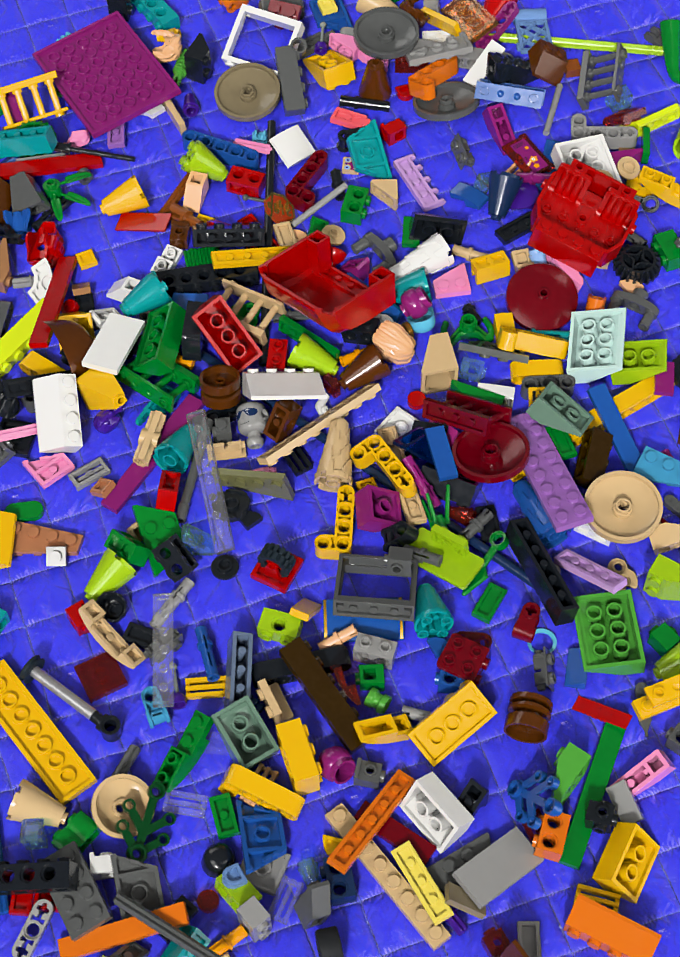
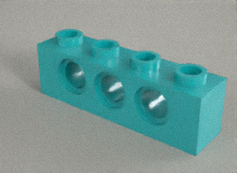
M132 0L131 4L137 8L139 13L145 16L149 23L151 22L154 25L155 29L180 28L179 15L164 0Z

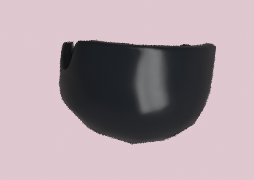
M107 591L97 598L96 603L106 612L103 618L107 622L116 623L126 616L128 605L126 599L121 594L115 591Z
M216 843L209 846L205 850L201 861L203 871L209 877L217 878L226 867L235 864V853L229 845L224 843Z

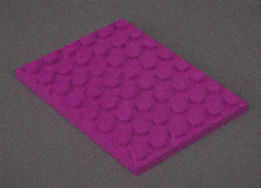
M118 11L32 54L34 60L44 73L56 72L57 77L53 78L55 88L94 139L181 94L179 86Z

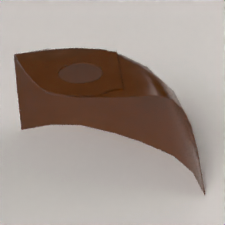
M72 320L43 321L52 329L67 357L71 373L75 374L77 378L88 371L90 368L82 366V360L93 343V339L81 324Z

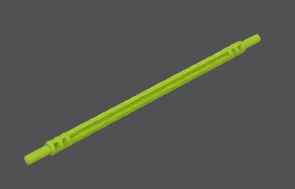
M503 33L498 41L516 44L518 43L517 34ZM523 35V36H522V37H524V38H526V39L529 38V36H527V35ZM551 37L553 45L561 48L616 52L617 43H619ZM621 43L623 48L627 50V53L663 56L662 46Z

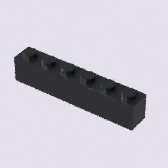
M525 517L510 520L505 532L509 539V545L554 625L572 623L578 612L579 605L529 519Z

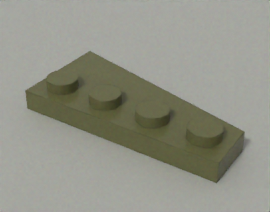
M213 468L212 476L218 485L291 501L294 500L295 493L285 473Z

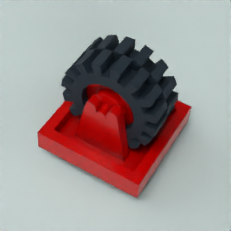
M267 543L257 557L258 563L250 576L252 579L286 594L303 566L304 559L291 554L290 551H286V548H281L278 544L275 546L274 543Z

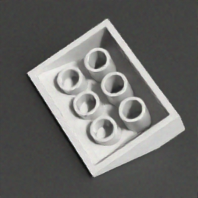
M603 134L554 144L551 158L556 170H558L562 162L570 165L575 158L596 170L608 171L615 180L622 183Z
M248 368L247 372H242V394L250 400L327 399L320 374L314 371V368H303V371H296V368H284V371H277V368H266V372H259L258 368Z

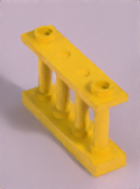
M55 71L0 88V105L7 126L2 127L3 130L16 129L17 126L22 125V122L28 123V120L32 122L54 114L56 117L65 115L64 111L68 110V107L61 108L53 84V78L57 77ZM43 81L47 85L55 108L54 111L48 113L44 110L37 89V83ZM27 86L32 92L39 113L38 116L32 118L29 117L21 94V88ZM12 92L15 95L23 121L13 122L5 99V93Z
M680 674L645 687L643 690L646 696L631 702L639 721L680 706Z

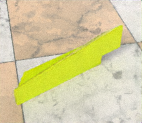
M675 103L656 113L613 126L634 127L638 131V137H640L643 127H649L651 132L679 119L680 105Z

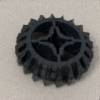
M633 242L631 246L626 244L625 247H621L618 255L613 259V271H616V276H620V281L626 280V282H629V280H633V284H636V281H638L642 285L643 283L648 285L650 281L653 282L657 278L661 270V258L658 252H654V247L648 248V244L643 246L641 242L638 245Z

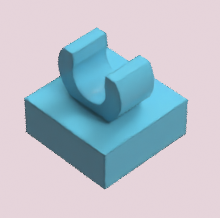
M254 130L252 141L267 144L266 130L263 132Z

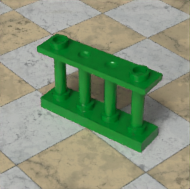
M134 361L127 366H122L118 375H114L118 381L129 386L169 413L173 412L174 399L185 390L196 394L199 391L200 385L199 376L176 362L173 371L164 374L163 376L165 377L154 385L147 381L152 375L142 373L139 376L133 372ZM170 381L179 385L169 394L161 390Z

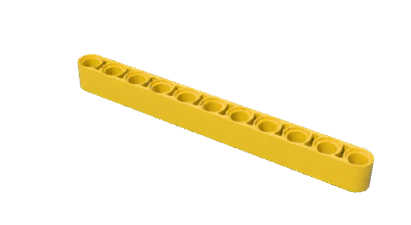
M654 376L638 382L612 399L622 419L662 396L654 395ZM595 408L590 410L589 413L594 419L586 430L595 426L604 431L605 428ZM569 434L574 447L581 444L583 435L579 437ZM522 470L518 475L511 478V481L516 482L526 477L524 471Z

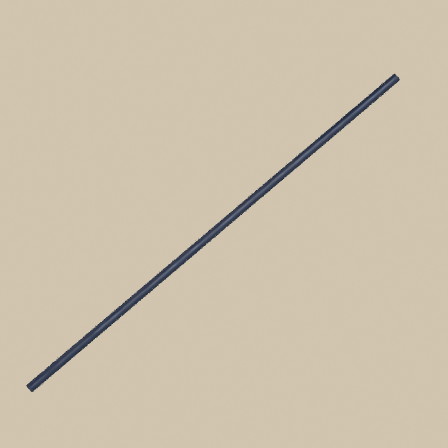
M203 350L202 360L210 366L225 365ZM240 375V379H241V384H240V386L242 387V376ZM277 400L261 401L273 409ZM299 416L296 425L302 428L309 422ZM321 431L314 438L325 444L327 434ZM372 465L361 469L388 489L396 491L389 478ZM434 509L436 515L442 514ZM450 520V524H447V528L456 535H459L463 530L461 526ZM475 536L468 542L469 545L484 555L490 548V546ZM495 553L491 560L533 588L522 568L500 553Z

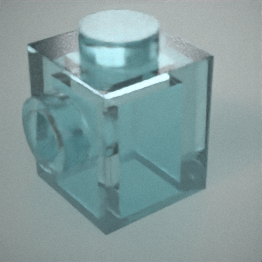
M626 84L622 85L623 94L621 95L620 102L617 103L614 95L605 97V103L612 112L631 107L633 94Z

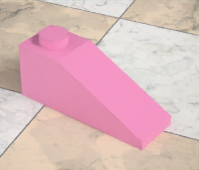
M656 749L613 784L625 779L635 797L661 781L675 770L676 767L664 751Z

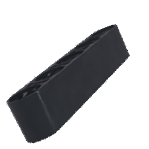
M335 646L311 651L314 657L318 656L323 662L324 667L322 668L326 674L344 672L352 667L347 646ZM282 658L252 664L251 676L255 688H258L257 681L264 678L268 686L273 683L281 685L297 681Z

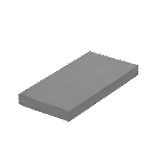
M516 826L454 871L452 876L481 910L543 863L544 858L533 855L535 848L531 846L532 844Z

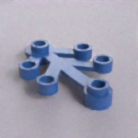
M537 770L534 775L525 781H511L508 785L507 793L512 800H515V820L522 824L527 823L529 828L538 830L542 820L536 816L535 804L543 807V812L549 816L561 815L563 805L559 800L553 797L545 799L539 796L548 789L556 790L559 787L560 780L552 775L548 777L546 772ZM536 782L539 783V785L533 788L532 790H527ZM523 798L526 799L527 811L524 810Z

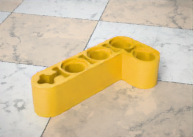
M500 326L496 345L499 349L513 352L515 349L557 359H566L569 340L508 326Z
M371 435L351 449L350 456L357 469H365L376 462L403 497L411 498L416 495L417 486L413 477L379 435Z
M350 485L341 486L337 492L335 535L322 534L315 538V555L320 559L339 560L340 553L352 554L355 490Z
M231 764L218 787L222 794L229 792L230 797H235L239 794L268 810L280 812L282 817L292 821H297L306 801L302 796L238 764Z

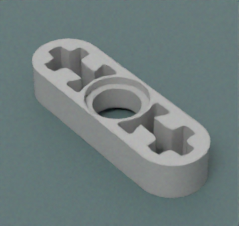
M40 899L34 904L13 945V957H20V952L17 950L19 947H24L26 941L22 940L23 937L34 941L33 945L31 943L27 944L26 950L28 954L21 957L33 956L55 912L54 904L51 901ZM47 903L49 912L48 914L44 913L41 917L42 920H45L44 923L33 920L34 915L39 918L41 914L39 906H44ZM35 923L39 926V933L37 936L31 937L27 929L31 924Z

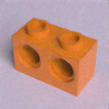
M545 813L543 815L539 814L542 823L539 833L534 834L531 845L535 847L533 855L559 863L571 815L561 813L559 816L552 817ZM548 822H554L557 827L549 826ZM543 842H550L553 847H546Z

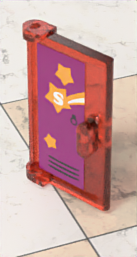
M526 133L519 135V138L501 147L522 172L530 173L531 171H536L537 173H544L546 171L550 172L555 168L554 164L533 144Z

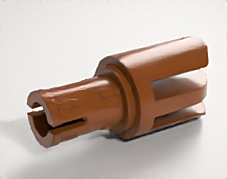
M176 203L170 205V213L172 214L170 220L187 221L191 227L196 226V223H204L203 220L193 216L192 211Z

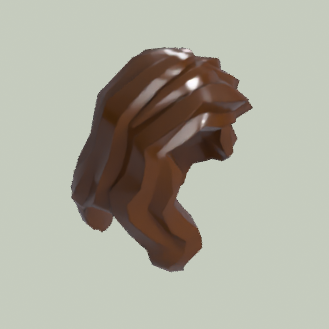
M419 0L402 1L399 8L412 15L417 21L419 28H423L430 18L428 17L429 15L425 16L420 9L414 8V3Z

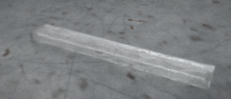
M200 409L186 414L214 551L215 554L220 555L235 550L206 411Z

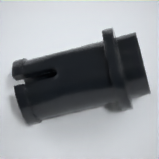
M469 303L462 308L463 315L472 314L477 319L478 326L482 323L483 319L476 312L474 305Z

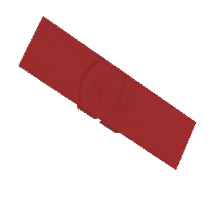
M578 696L572 707L575 711L623 729L627 728L632 718L630 714Z

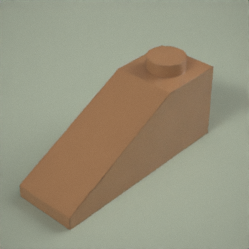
M3 238L0 243V292L7 293L9 287L12 286L13 277L7 239Z

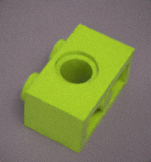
M264 607L257 626V635L264 641L272 640L286 646L300 636L303 620L291 616L289 613ZM283 627L284 629L276 630L275 628Z

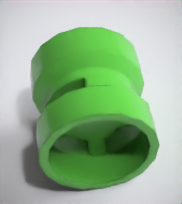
M373 687L366 696L364 705L368 708L373 707L377 713L383 715L388 709L392 697L387 694H381L380 690Z

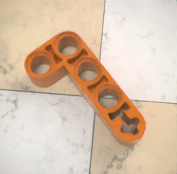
M453 56L450 59L437 60L408 77L410 95L425 101L435 99V87L459 72L457 56Z

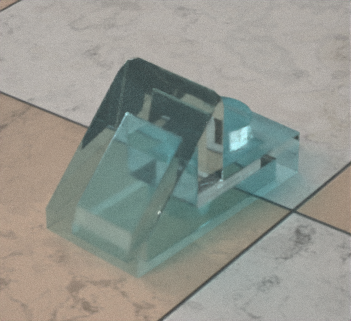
M188 523L182 525L181 541L192 555L213 556L216 554L217 537Z
M44 818L24 819L22 821L20 842L26 850L48 848Z

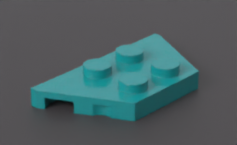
M373 119L368 125L360 128L346 140L354 171L379 179H392L377 123Z

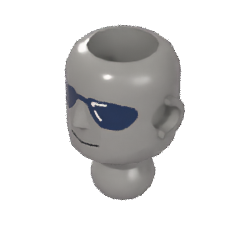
M260 402L243 403L236 410L238 430L240 434L248 437L246 444L249 449L262 448L264 439L261 435L264 434L263 431L269 418L268 411Z

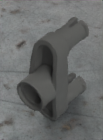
M368 232L362 239L351 245V249L356 255L369 247L383 261L373 267L372 272L380 266L389 270L390 267L397 263L392 254L397 250V246L391 237H387L382 241L374 233Z
M635 288L633 293L621 290L614 291L610 298L611 301L606 308L612 309L623 306L644 315L638 328L645 332L648 331L651 323L659 314V309L647 300L649 294L641 288Z

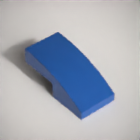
M459 182L449 192L451 198L462 200L465 202L466 207L480 210L488 201L486 194L462 182Z

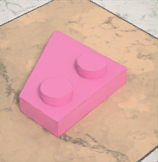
M465 263L433 280L432 285L436 299L471 295Z
M64 453L39 457L40 460L28 462V460L22 461L25 469L43 489H46L75 469L74 464Z

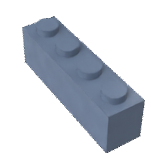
M233 631L228 640L224 708L246 695L250 698L253 650L252 633Z

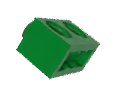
M354 185L348 186L340 210V222L361 226L362 220L366 219L367 216L366 207L371 204L369 188Z
M113 528L104 544L106 548L114 551L118 557L123 558L127 563L144 567L152 552V549L129 533Z

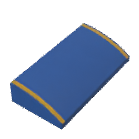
M402 597L384 598V599L403 600ZM333 599L322 600L323 640L332 636L333 632H339L352 623L360 633L392 641L404 640V621L333 615ZM357 636L349 639L346 642H355Z

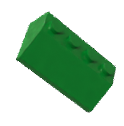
M171 301L148 313L132 368L134 372L162 376L172 372L175 368L186 310L176 302Z

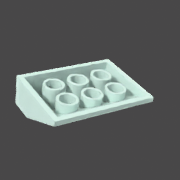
M626 307L575 311L571 313L566 372L575 378V384L590 383L623 370Z

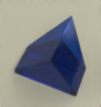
M418 426L393 440V445L404 452L434 465L425 435V428Z

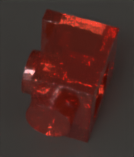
M495 927L486 930L481 940V944L489 957H499L510 944L502 928L496 930ZM498 939L501 945L497 946L493 941Z

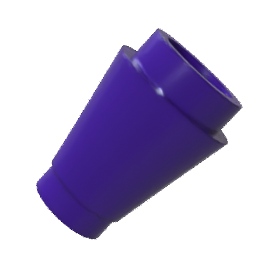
M186 94L184 99L183 112L188 117H194L199 112V106L193 94Z

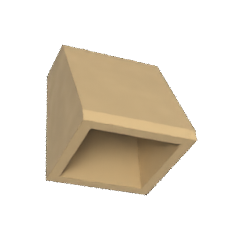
M448 332L435 333L429 336L421 371L420 391L425 395L447 391L451 387L452 379L458 381L459 367Z

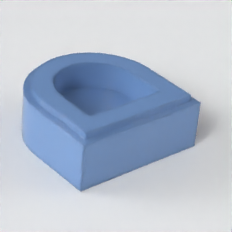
M238 862L223 870L221 880L225 887L237 889L247 884L248 880Z

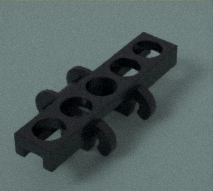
M0 224V243L3 238H6L8 244H24L25 240L21 239V234H16L14 229H11L8 224H4V226Z

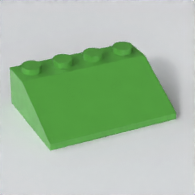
M631 589L621 590L615 594L605 592L573 596L579 605L574 621L584 672L616 675L644 673L646 660Z

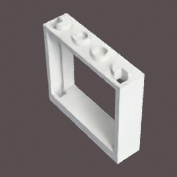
M242 4L221 59L230 68L242 63H251L232 57L246 17L292 30L293 33L288 46L294 38H302L305 27L300 21ZM295 44L293 46V48L296 51L298 49L299 44ZM271 69L278 77V72L276 70Z

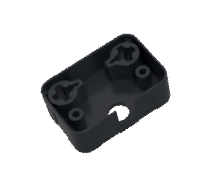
M188 301L182 330V360H202L205 336L191 316L204 302Z

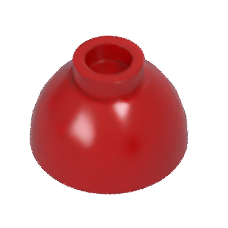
M331 246L332 266L335 267L344 261L347 254L345 251Z

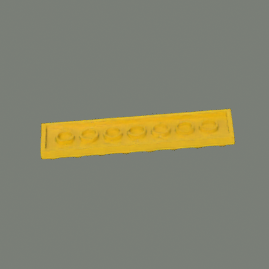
M4 659L1 660L0 725L57 801L65 806L97 783V779Z

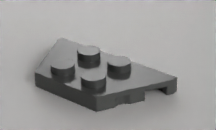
M483 340L469 341L468 343L459 342L458 350L477 353L482 358H490L492 356L497 357V360L501 362L511 360L526 364L529 361V355H525V352L515 349L513 352L501 350L493 342Z
M488 832L426 868L441 893H445V885L448 882L460 886L452 876L453 872L490 846Z
M115 854L110 855L116 894H124L149 911L165 907L158 866ZM119 908L121 920L133 917Z

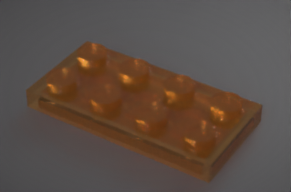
M452 0L440 9L444 16L458 22L461 32H465L472 44L499 25L497 19L477 0Z

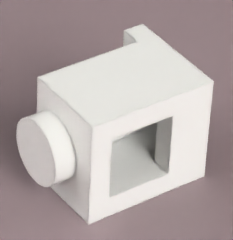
M89 852L90 871L95 880L114 878L110 860L111 852H103L99 856H95L94 852Z

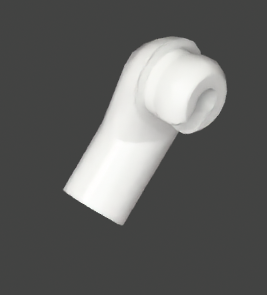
M327 393V399H318L315 404V409L319 416L329 410L326 403L330 396Z

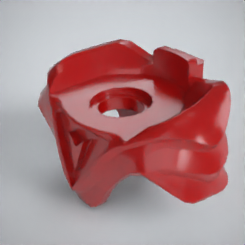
M44 221L37 232H27L26 234L27 262L32 266L46 258L52 269L56 266L58 258L63 257L65 254L63 237L59 234L53 221ZM44 245V250H38L39 246Z

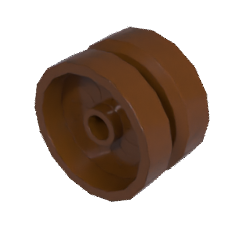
M215 365L204 369L200 373L201 400L206 407L214 410L230 409L241 401V379L236 368L229 365Z

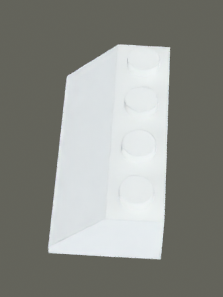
M53 374L33 379L39 453H76L83 447L76 375Z

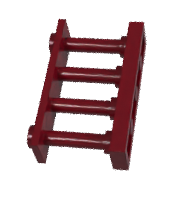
M450 389L447 390L446 401L441 402L431 398H426L423 401V418L484 437L490 435L491 424L497 421L511 424L512 408Z

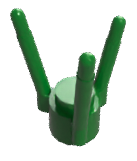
M449 484L446 485L445 518H443V514H435L429 493L425 494L429 510L425 501L421 500L430 528L434 524L447 528V524H450Z

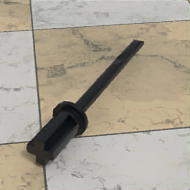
M58 142L54 151L63 152L69 156L71 152L135 162V157L71 147L72 142L67 144Z

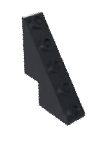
M488 52L486 77L491 83L501 84L507 82L525 85L539 79L532 75L529 60L525 61L519 57L513 58L509 55H501L498 52Z

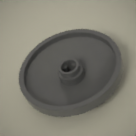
M379 7L365 12L357 19L353 28L354 42L360 51L370 57L395 59L408 54L414 49L419 39V26L415 18L404 10L394 7Z
M447 81L436 86V98L433 100L425 101L416 97L413 98L414 112L419 117L430 121H451L465 117L475 111L480 104V99L474 98L476 88L471 84L458 81Z

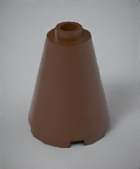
M377 58L371 59L367 62L359 86V97L379 101L389 100L392 91L384 63Z
M370 344L339 375L340 380L338 382L344 390L348 389V391L385 378L391 374L387 363H384L383 357L376 347Z

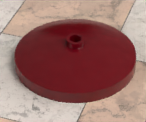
M538 263L523 267L513 275L506 289L505 301L508 312L513 314L514 321L524 329L531 330V328H535V330L557 331L571 320V313L576 311L578 293L574 282L563 270L553 265Z
M497 421L491 424L490 435L487 437L465 430L462 431L454 441L452 455L457 470L466 478L481 483H498L515 477L526 467L530 458V446L527 437L520 429L511 424Z

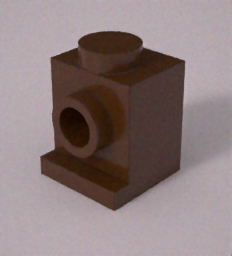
M171 221L170 245L179 249H188L190 238L189 222Z

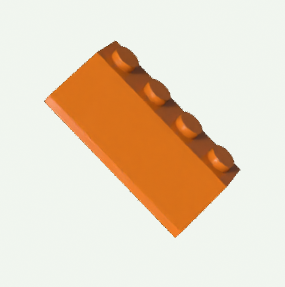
M580 893L563 929L571 938H580L586 941L589 947L607 952L609 957H652L662 935Z

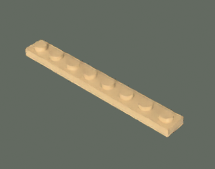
M379 383L367 384L257 457L259 465L272 466L276 464L280 457L291 454L293 452L292 449L306 444L307 439L310 437L318 436L321 430L328 428L335 418L346 417L349 415L350 410L357 409L363 405L362 402L376 397V393L382 390Z
M340 803L325 815V819L342 839L357 822L343 803ZM371 840L358 859L433 951L437 950L451 938V934L441 923L437 926L434 925L412 887L376 843Z

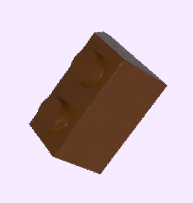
M540 39L528 51L532 75L557 86L561 82L568 64L566 51Z

